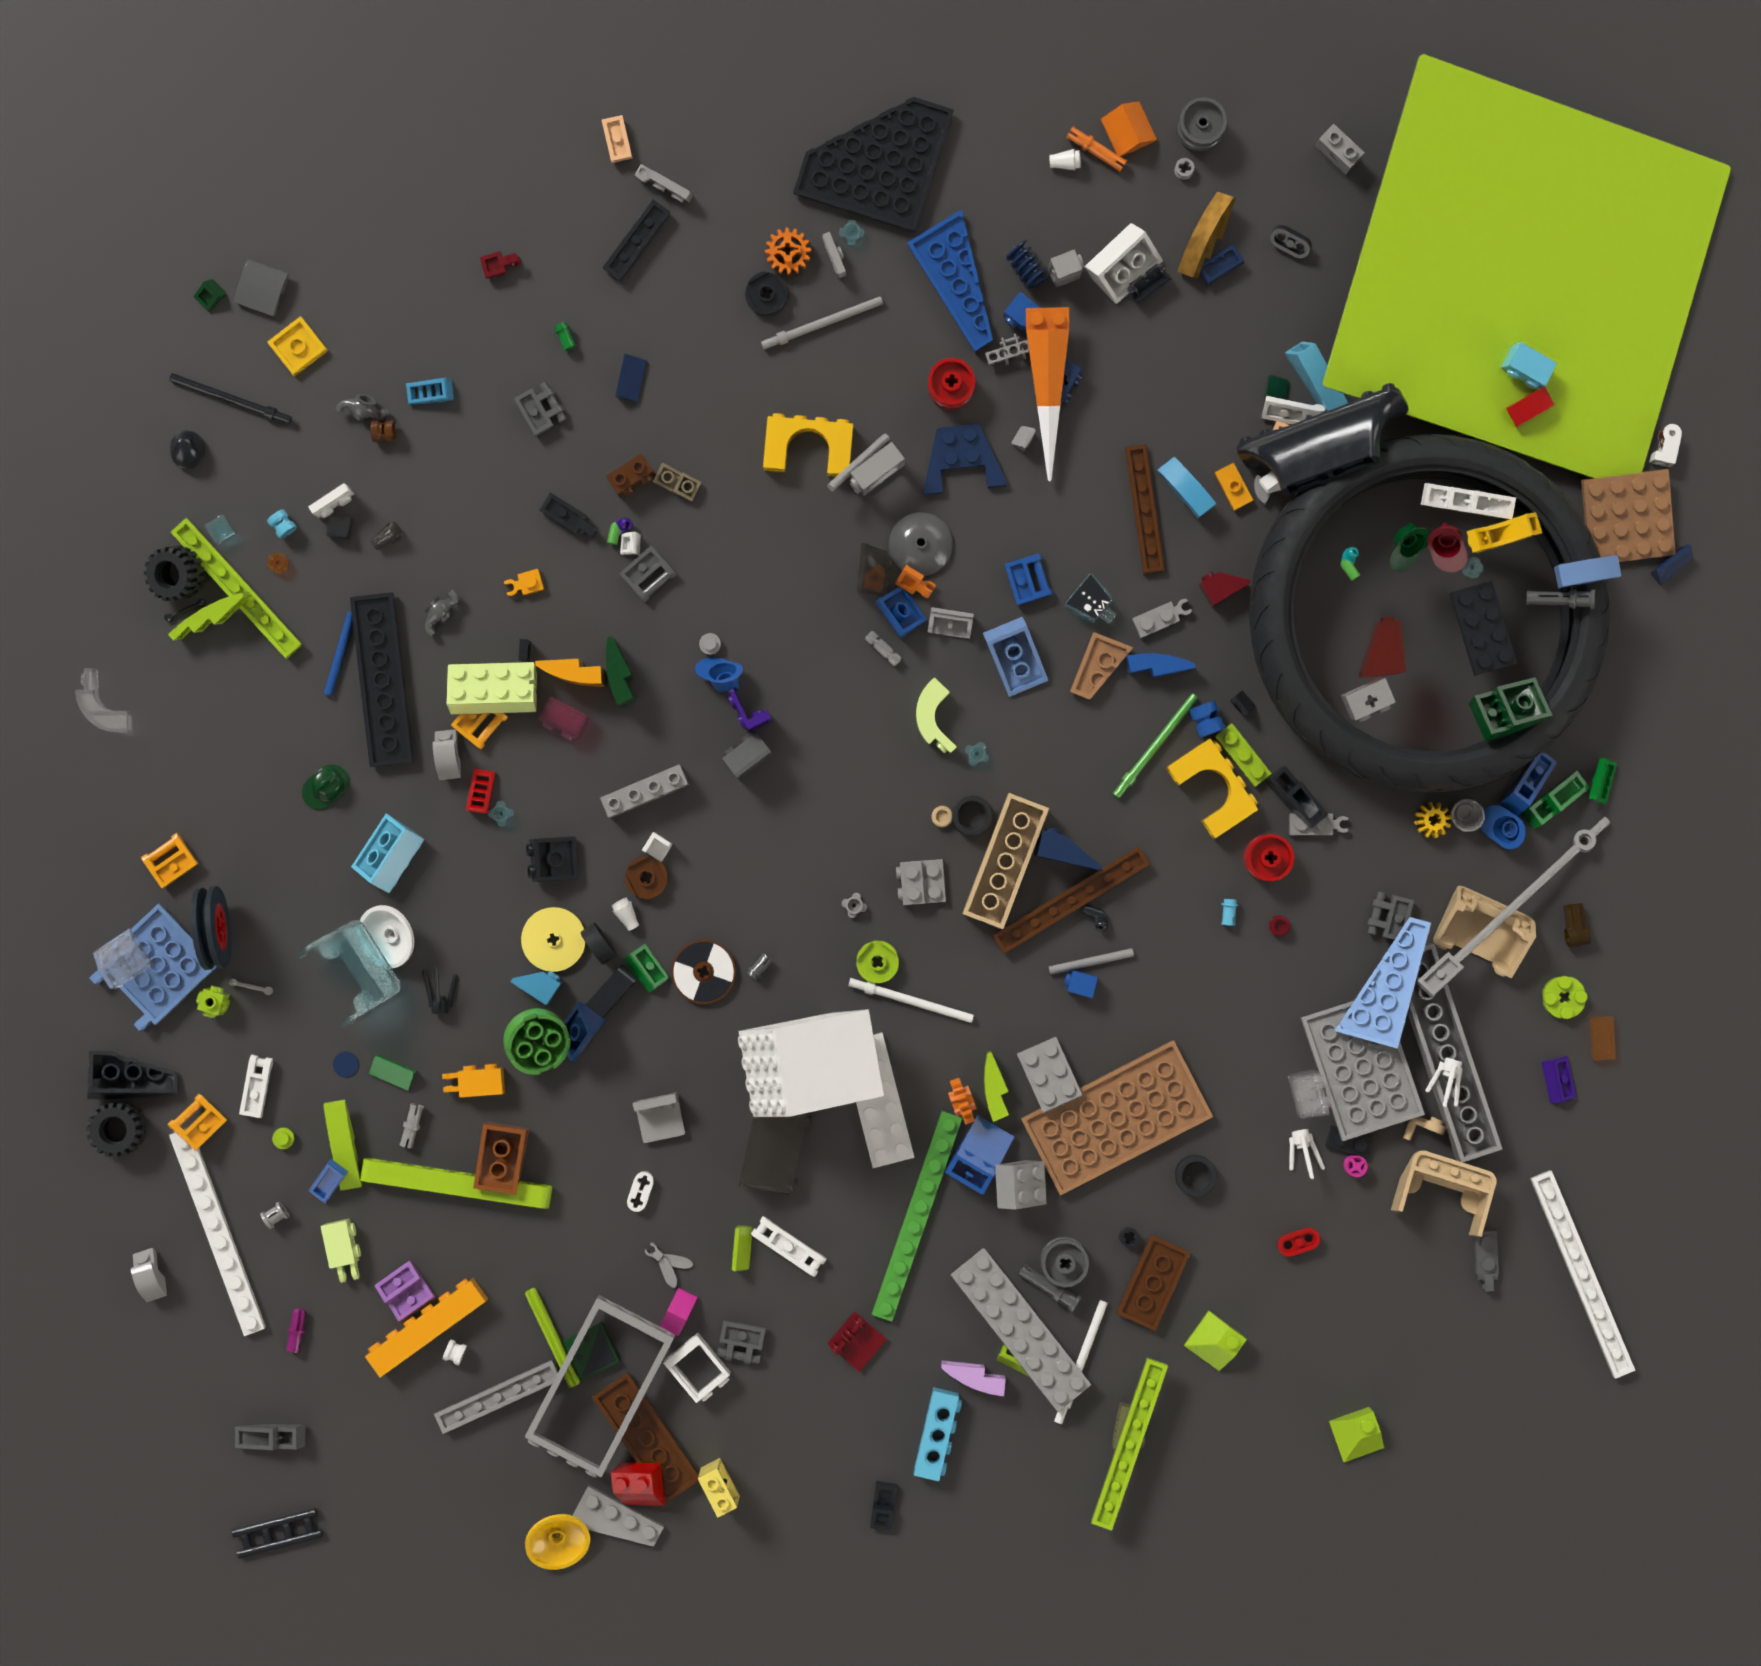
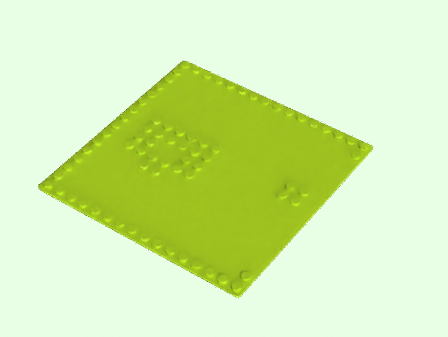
M1422 54L1418 58L1324 375L1323 386L1355 398H1361L1362 393L1366 391L1377 392L1382 390L1383 385L1393 383L1402 392L1408 403L1409 410L1405 415L1590 478L1642 472L1731 170L1730 166ZM1522 342L1557 363L1545 386L1555 405L1516 427L1506 407L1538 390L1527 387L1524 384L1525 382L1519 378L1515 379L1506 374L1507 371L1501 368L1512 345Z

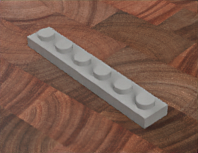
M552 1359L436 1412L434 1416L442 1433L449 1432L551 1385L558 1374L557 1367Z

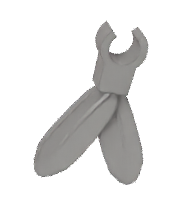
M651 1242L650 1244L655 1247V1251L650 1253L645 1249L646 1255L652 1256L659 1261L665 1281L669 1286L675 1288L677 1277L673 1267L687 1269L693 1266V1262L683 1256L664 1254L654 1242Z

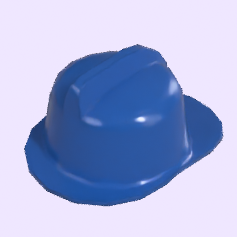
M708 657L696 664L695 673L700 678L710 681L717 691L725 692L732 689L737 691L739 689V676L743 673V667L738 663L722 658Z
M1491 805L1484 809L1485 820L1481 829L1489 838L1506 849H1515L1523 843L1526 837V827L1521 818L1500 805Z

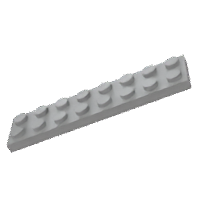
M984 1248L950 1274L1056 1412L1062 1410L1091 1386L1087 1378Z

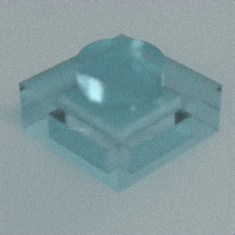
M223 514L204 525L216 544L235 534Z

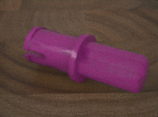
M301 1308L293 1309L291 1325L287 1329L289 1337L286 1351L300 1352L302 1334L305 1333L303 1326L306 1311Z

